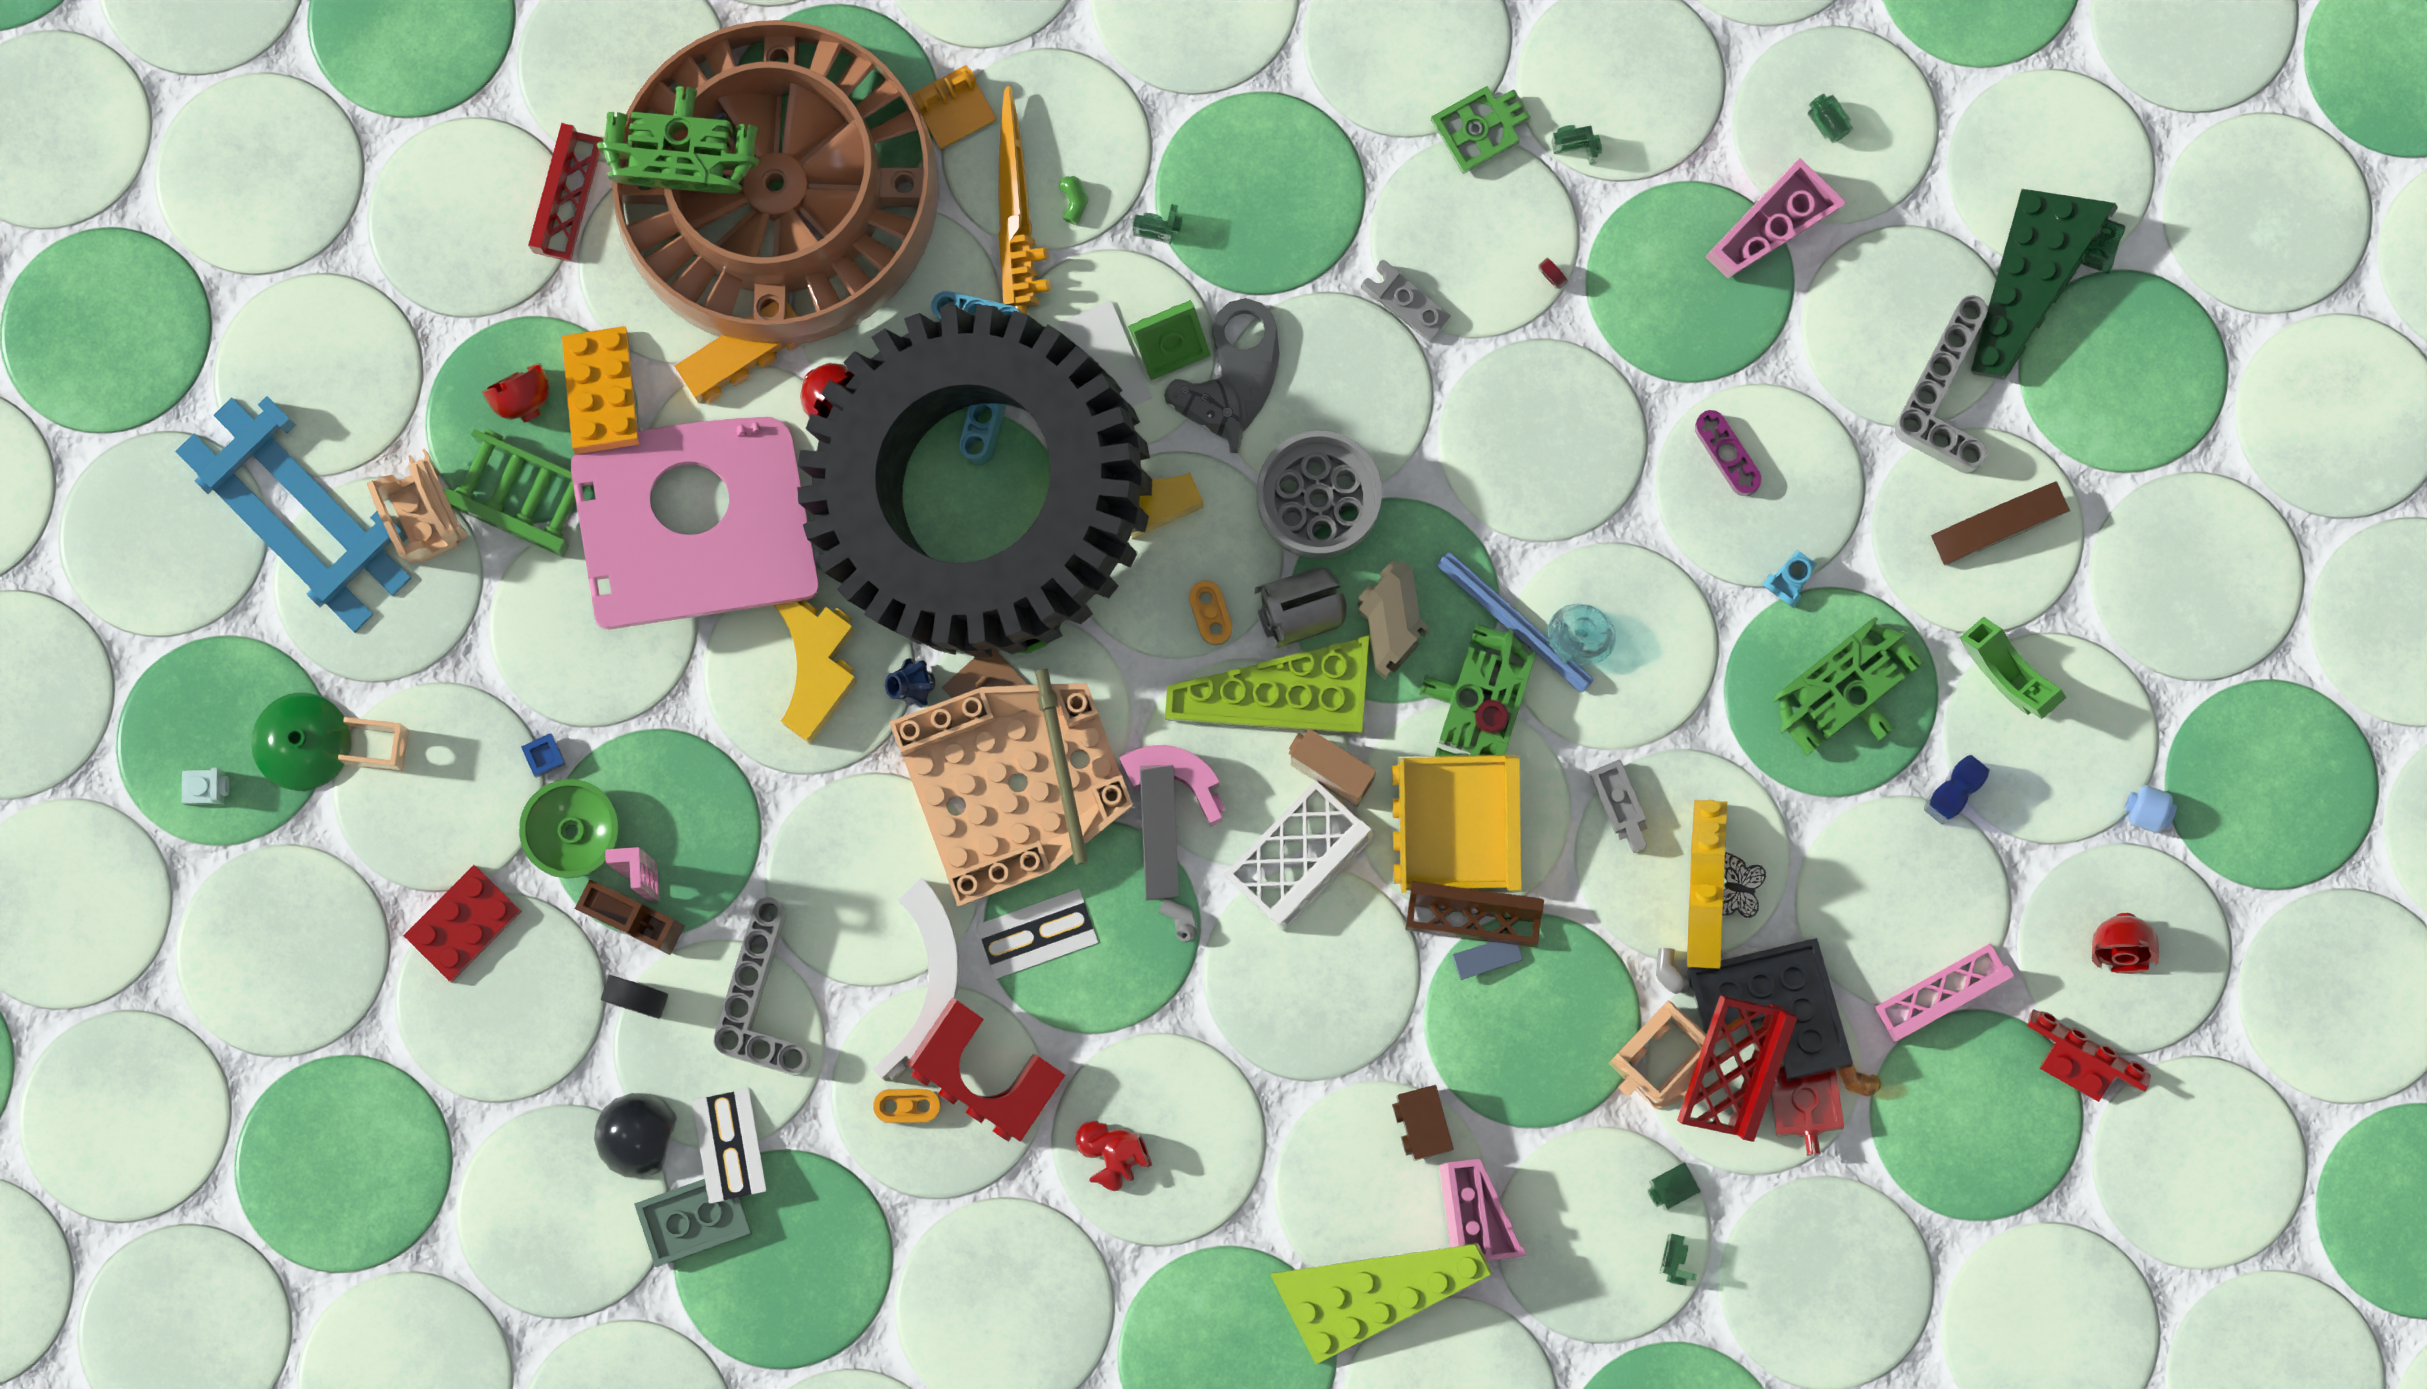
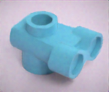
M1797 550L1775 575L1770 573L1762 586L1794 608L1802 598V595L1799 594L1817 564ZM1794 564H1800L1803 567V573L1798 577L1791 574V567Z

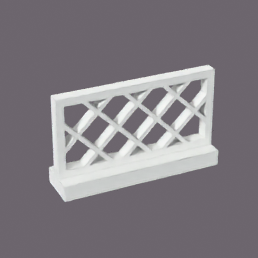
M1315 780L1224 875L1262 910L1279 929L1284 931L1374 838L1371 828L1363 821H1360ZM1316 792L1326 799V812H1307V801ZM1330 804L1338 811H1331ZM1303 806V813H1296ZM1331 817H1345L1353 824L1344 834H1331ZM1303 818V835L1284 836V825L1290 819ZM1307 818H1326V834L1308 835ZM1280 830V836H1274ZM1326 840L1327 852L1322 857L1308 858V841ZM1331 840H1337V841L1331 846ZM1303 841V858L1285 859V842ZM1269 842H1280V859L1262 860L1261 848ZM1257 854V860H1251ZM1313 863H1315V864L1308 870V864H1313ZM1304 864V875L1299 881L1285 882V865ZM1262 865H1280V882L1262 883ZM1244 866H1257V883H1242L1235 875ZM1285 887H1292V888L1285 894ZM1257 888V896L1250 889ZM1262 888H1281V899L1270 909L1262 901Z

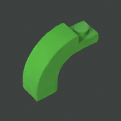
M1982 617L1959 637L1980 670L2009 701L2025 714L2029 715L2032 712L2043 719L2066 699L2061 688L2039 675L2022 659L2010 643L2003 629L1985 617Z

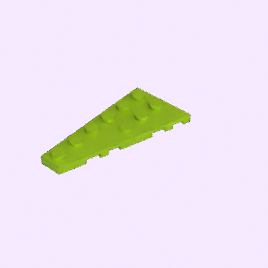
M1369 635L1308 652L1304 651L1260 662L1244 668L1228 670L1227 672L1208 677L1204 676L1168 685L1165 720L1362 734Z
M1474 1243L1436 1250L1273 1272L1270 1275L1315 1364H1318L1488 1277L1493 1272L1479 1244Z

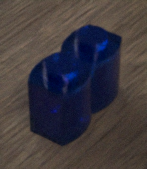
M1973 755L1966 756L1949 771L1945 782L1930 794L1926 800L1924 811L1941 825L1949 822L1964 809L1968 797L1983 786L1988 778L1990 769Z

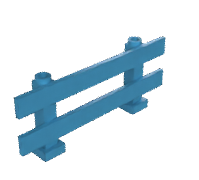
M268 396L258 404L263 412L255 419L231 397L213 415L235 437L217 456L195 434L189 437L175 452L197 473L198 477L194 481L207 494L215 491L309 586L310 590L306 594L316 605L321 607L326 604L354 633L357 632L374 614L346 586L364 568L392 596L411 579L384 551L392 540L378 511L370 517L376 524L365 532L272 438L280 429L288 434L296 424ZM252 456L347 550L329 569L234 474ZM394 524L403 543L408 537Z

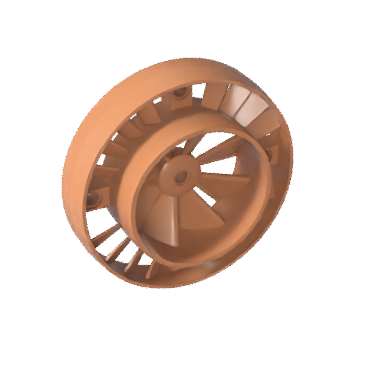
M781 20L754 21L720 29L695 40L666 60L648 78L626 113L628 119L624 135L625 144L628 143V135H632L629 130L630 123H633L631 120L632 112L648 113L649 110H652L657 114L674 115L676 94L669 87L675 81L680 86H684V91H686L687 87L697 90L693 117L714 119L716 115L724 111L736 130L739 124H745V129L747 130L748 124L758 127L754 156L760 162L757 167L750 169L746 176L742 178L743 187L739 193L726 194L658 187L641 190V185L622 184L612 181L616 221L629 256L645 283L675 314L690 324L718 337L724 335L752 342H781L782 346L793 343L799 345L825 339L854 327L878 311L903 287L922 258L933 231L939 197L938 168L933 144L917 104L896 76L870 51L837 32L816 25ZM764 42V62L736 66L731 52L732 49ZM799 42L817 45L810 69L798 65ZM839 52L853 59L835 85L826 76ZM779 58L789 59L788 63L775 62ZM705 60L708 61L715 74L709 80L706 79L698 67ZM874 70L885 80L855 106L848 96ZM783 94H788L782 152L779 153ZM901 96L908 110L869 130L864 119ZM680 130L676 132L673 140L681 141L685 139L688 131ZM918 130L923 152V168H882L875 143ZM733 141L729 148L731 154H735L736 145ZM620 159L621 168L628 167L626 165L627 160ZM724 170V175L731 177L734 173L733 170ZM774 181H782L784 183V186L779 191L773 192L768 190ZM909 182L913 184V188L907 193L897 191L902 183ZM624 204H667L669 211L627 225L624 216ZM747 204L752 208L745 217L715 244L702 237L696 231ZM882 206L918 207L915 218L911 219L882 211ZM800 212L824 237L819 241L799 217L798 214ZM768 221H775L773 257H759ZM876 227L904 240L897 252L871 238ZM680 232L681 236L643 259L640 254L641 252ZM860 253L881 270L873 280L853 262ZM692 256L697 258L671 286L665 283ZM715 274L719 278L704 306L696 304ZM837 274L851 294V296L843 301H840L829 281L830 278ZM740 287L754 291L753 319L732 316ZM809 288L816 312L786 319L789 292ZM772 302H776L779 305V312L773 317L764 316L762 309Z

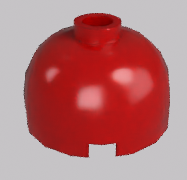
M541 363L527 367L528 371L525 373L516 372L489 386L488 390L482 391L486 402L494 413L508 420L521 418L523 423L540 415L538 409L547 402L550 394V384Z
M827 363L809 371L804 377L800 393L803 411L808 417L812 413L828 418L833 405L821 395V392L829 380L846 387L854 377V374L844 364Z
M2117 914L2116 917L2104 921L2095 931L2092 941V962L2101 969L2102 963L2112 965L2111 972L2132 974L2149 970L2150 963L2154 962L2155 966L2159 963L2158 936L2149 923L2136 917L2134 914Z

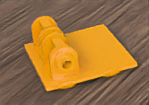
M967 65L910 94L940 150L997 120L976 83L972 70Z

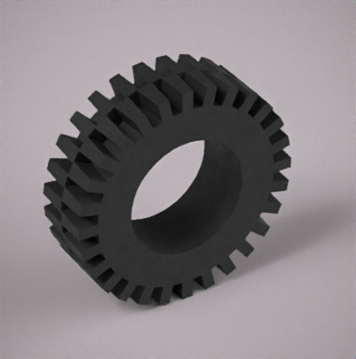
M957 305L940 307L941 321L934 322L921 313H917L904 318L908 334L900 337L885 328L871 338L880 352L870 359L854 351L843 362L854 374V377L846 387L829 380L821 392V395L833 405V408L828 418L811 413L805 428L819 442L816 451L800 450L798 467L812 477L811 486L797 487L798 503L814 515V520L803 524L807 540L824 552L823 555L816 559L823 572L841 583V586L837 589L848 602L864 610V615L876 623L920 645L922 643L948 654L956 655V651L960 650L974 657H992V649L996 648L1014 654L1028 650L1026 640L1035 638L1050 643L1062 637L1063 635L1058 626L1060 623L1067 619L1082 624L1093 615L1086 603L1095 594L1109 599L1119 587L1110 575L1118 563L1131 568L1138 554L1128 543L1132 530L1145 533L1149 516L1139 506L1140 496H1152V478L1141 468V460L1149 459L1150 454L1147 442L1135 431L1134 426L1139 424L1140 421L1134 408L1120 395V392L1123 391L1113 377L1098 365V362L1063 333L1049 324L1043 327L1031 316L1013 310L1012 316L1008 317L994 306L977 305L976 315L969 314ZM1005 404L1029 412L1042 431L1050 458V481L1047 496L1032 526L1013 545L986 559L966 563H953L929 557L912 535L903 507L904 476L910 457L919 441L940 420L972 405Z

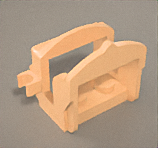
M425 449L422 450L425 455L424 460L421 459L415 462L411 455L408 456L411 463L408 466L412 475L398 480L394 475H387L367 483L378 514L399 556L408 563L428 561L460 546L459 542L468 537L467 531L457 521L438 479L440 472ZM391 500L410 544L403 545L383 501Z
M1668 1000L1609 1061L1608 1064L1625 1079L1618 1088L1627 1097L1635 1090L1654 1109L1672 1105L1685 1098L1707 1034ZM1669 1020L1697 1048L1656 1090L1628 1062L1630 1061L1635 1065L1648 1050L1644 1045L1651 1037L1658 1041L1671 1027L1667 1023Z

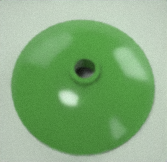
M576 779L554 781L536 791L526 803L519 822L520 842L529 860L541 871L551 876L565 879L586 876L599 869L606 862L605 850L615 849L619 836V820L611 800L596 786ZM571 826H577L578 834L575 837H568L567 830Z

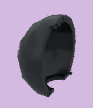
M630 1093L615 1098L602 1110L596 1122L594 1142L599 1157L610 1170L624 1177L645 1178L659 1173L663 1169L668 1143L676 1124L677 1116L664 1100L647 1093Z

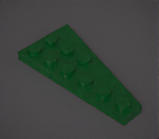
M2021 189L1971 368L1974 375L2002 380L2007 378L2026 349L2025 344L2035 329H2039L2045 320L2044 315L2052 303H2056L2083 262L2084 254L2092 242L2097 241L2102 233L2101 229L2105 222L2118 209L2116 203Z

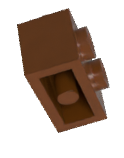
M1436 1084L1396 1096L1397 1103L1392 1104L1396 1122H1403L1406 1135L1401 1136V1141L1406 1156L1412 1155L1413 1161H1418L1454 1150Z

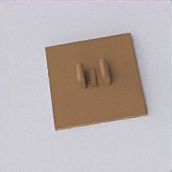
M992 649V657L973 658L943 685L942 689L951 698H954L980 687L1028 684L996 649Z

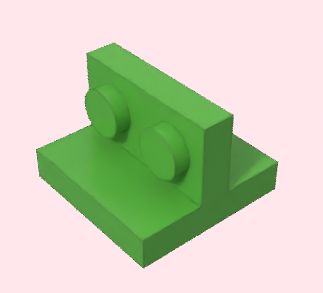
M1191 300L1175 305L1148 318H1143L1128 326L1151 380L1211 356Z

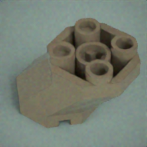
M1392 560L1381 572L1380 583L1376 587L1370 584L1359 596L1358 599L1360 601L1357 604L1359 606L1358 614L1368 622L1375 672L1385 681L1390 677V672L1394 673L1416 650L1419 646L1417 640L1421 636L1425 638L1430 630V627L1420 619L1413 570L1403 560L1398 564Z

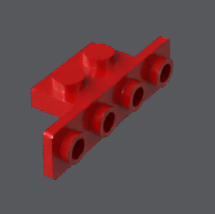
M2033 1009L2030 1013L2027 1026L2055 1042L2041 1063L2040 1069L2098 1102L2116 1076L2143 1092H2146L2148 1089L2151 1075L2141 1064L2135 1061L2128 1062L2119 1057L2117 1052L2111 1047L2092 1042L2085 1033L2076 1028H2067L2048 1012H2039Z

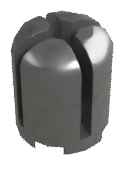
M1317 567L1255 587L1254 594L1261 592L1262 607L1260 610H1257L1266 637L1274 636L1277 642L1274 649L1338 629L1344 623L1347 608L1345 596L1343 593L1336 594V589H1339L1341 585L1337 577L1329 569Z

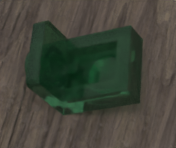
M1567 125L1553 133L1551 144L1554 154L1586 148L1589 165L1597 163L1598 154L1602 153V145L1599 135H1593L1591 125L1576 128V125Z
M2107 219L2101 229L2102 233L2096 242H2092L2084 254L2081 264L2109 274L2126 226Z

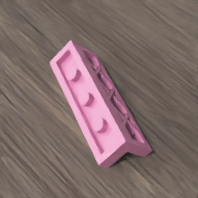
M639 847L605 850L606 864L624 878H630L632 890L649 903L659 902L658 866L654 859Z
M1990 943L1874 1007L1894 1043L2014 977V974L2008 965L2003 966ZM1987 953L1996 971L1988 976L1972 973L1975 960ZM1970 963L1968 971L1959 969L1962 966ZM1952 972L1966 976L1963 989L1959 992L1943 989L1947 975ZM1971 977L1979 979V981L1969 986ZM1941 979L1939 987L1930 985L1933 982ZM1923 988L1937 991L1935 1003L1930 1008L1915 1005L1917 993ZM1942 993L1950 995V997L1940 1002ZM1912 995L1910 1003L1901 1001ZM1894 1004L1908 1007L1905 1022L1894 1027L1885 1009ZM1913 1009L1922 1011L1911 1018Z

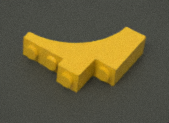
M1190 472L1172 478H1152V496H1140L1139 506L1149 516L1146 532L1132 530L1131 538L1135 539L1204 508L1202 497Z
M803 600L800 603L790 602L773 606L781 614L790 630L797 660L794 693L781 722L789 730L811 744L857 683L856 678L852 675L855 670L841 659H838L836 663L833 661L855 631L849 624L852 619L838 608L832 612L825 607L817 617L815 615L818 610Z
M1694 800L1687 967L1719 969L1721 967L1728 801Z

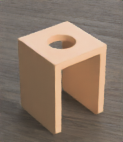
M344 717V723L351 728L394 733L391 760L339 755V761L350 766L403 771L409 733L408 728L401 723Z

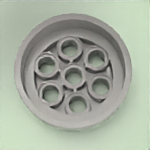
M1313 430L1296 434L1280 443L1269 454L1262 465L1257 481V508L1260 519L1272 539L1285 550L1295 555L1311 559H1327L1343 555L1356 548L1367 538L1379 516L1382 501V483L1377 466L1360 444L1345 435L1325 430ZM1312 462H1319L1325 467V471L1321 475L1314 476L1306 468ZM1347 475L1353 478L1355 484L1350 489H1342L1337 485V479L1340 476ZM1286 480H1292L1298 485V490L1293 494H1286L1280 489L1281 483ZM1315 494H1323L1328 499V503L1324 507L1317 508L1309 500ZM1351 507L1356 510L1358 516L1353 521H1345L1340 517L1339 512L1343 508ZM1289 512H1295L1301 517V522L1296 526H1288L1283 521L1284 515ZM1317 526H1326L1330 530L1331 535L1325 540H1319L1314 537L1312 531Z

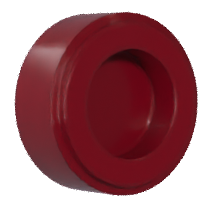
M1545 258L1538 265V269L1556 289H1561L1568 282L1565 275L1549 258Z
M1487 700L1477 708L1475 723L1484 733H1499L1508 722V711L1501 702Z

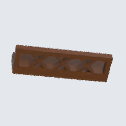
M1412 881L1405 930L1537 948L1544 899ZM1415 907L1429 908L1436 917L1428 923L1414 921ZM1452 912H1460L1469 922L1462 927H1453L1445 917ZM1490 916L1495 917L1502 926L1494 932L1485 931L1478 922L1484 917ZM1519 920L1533 922L1532 937L1518 935L1511 926Z

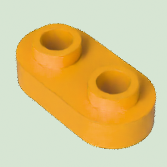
M1208 580L1200 581L1191 588L1189 593L1190 605L1200 635L1210 645H1222L1232 635V622L1222 592L1214 582ZM1202 594H1209L1212 597V601L1209 604H1203L1199 598ZM1214 624L1222 627V632L1218 635L1210 632V627Z
M887 1089L876 1096L873 1109L875 1115L885 1123H928L939 1115L941 1103L939 1097L929 1089ZM891 1100L895 1101L897 1104L896 1111L893 1113L886 1112L885 1104ZM922 1100L930 1102V1109L927 1112H920L918 1109V1104Z

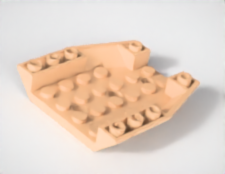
M1087 683L1051 684L1052 691L1057 694L1059 708H1056L1085 845L1130 809L1133 803ZM1038 685L980 687L889 722L958 907L1048 874L1073 855L1044 713L1039 710L1037 697L1040 696ZM1078 751L1086 752L1090 757L1089 764L1082 769H1077L1071 764L1072 755ZM1021 774L1028 779V785L1022 792H1015L1009 787V781L1014 775ZM957 797L962 798L966 802L965 811L960 815L950 814L947 810L949 801Z

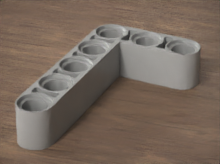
M1975 295L1963 298L1954 310L1894 427L1897 438L1902 442L1966 474L1975 472L1986 459L1987 448L1979 439L1934 417V414L1986 317L1987 305L1981 297ZM1971 307L1975 309L1978 318L1968 319L1963 314V308ZM1948 336H1959L1963 341V346L1959 348L1953 347L1948 341ZM1933 364H1944L1948 368V375L1941 376L1935 373ZM1920 391L1931 393L1934 402L1932 404L1923 403L1920 401L1918 393ZM1912 419L1916 421L1919 425V431L1909 432L1906 430L1903 423L1904 420ZM1933 435H1944L1948 440V446L1938 447L1933 441ZM1964 449L1973 450L1977 455V462H1967L1962 456V451Z
M765 897L757 901L753 907L713 1042L715 1048L728 1057L798 1076L806 1072L810 1066L809 1053L803 1047L792 1042L751 1031L786 919L785 908L781 903L772 897ZM769 905L776 906L778 909L776 919L771 922L763 921L761 917L762 910ZM758 937H765L768 941L766 951L761 954L753 953L751 948L752 942ZM750 968L756 969L758 980L751 986H745L742 982L743 973ZM740 1000L746 1001L748 1003L747 1014L741 1018L734 1017L732 1014L734 1003ZM735 1032L739 1038L737 1046L731 1050L724 1049L722 1045L724 1035ZM762 1041L768 1042L771 1048L769 1055L764 1059H757L754 1055L755 1046ZM792 1051H799L802 1054V1063L797 1068H788L785 1062L786 1056Z

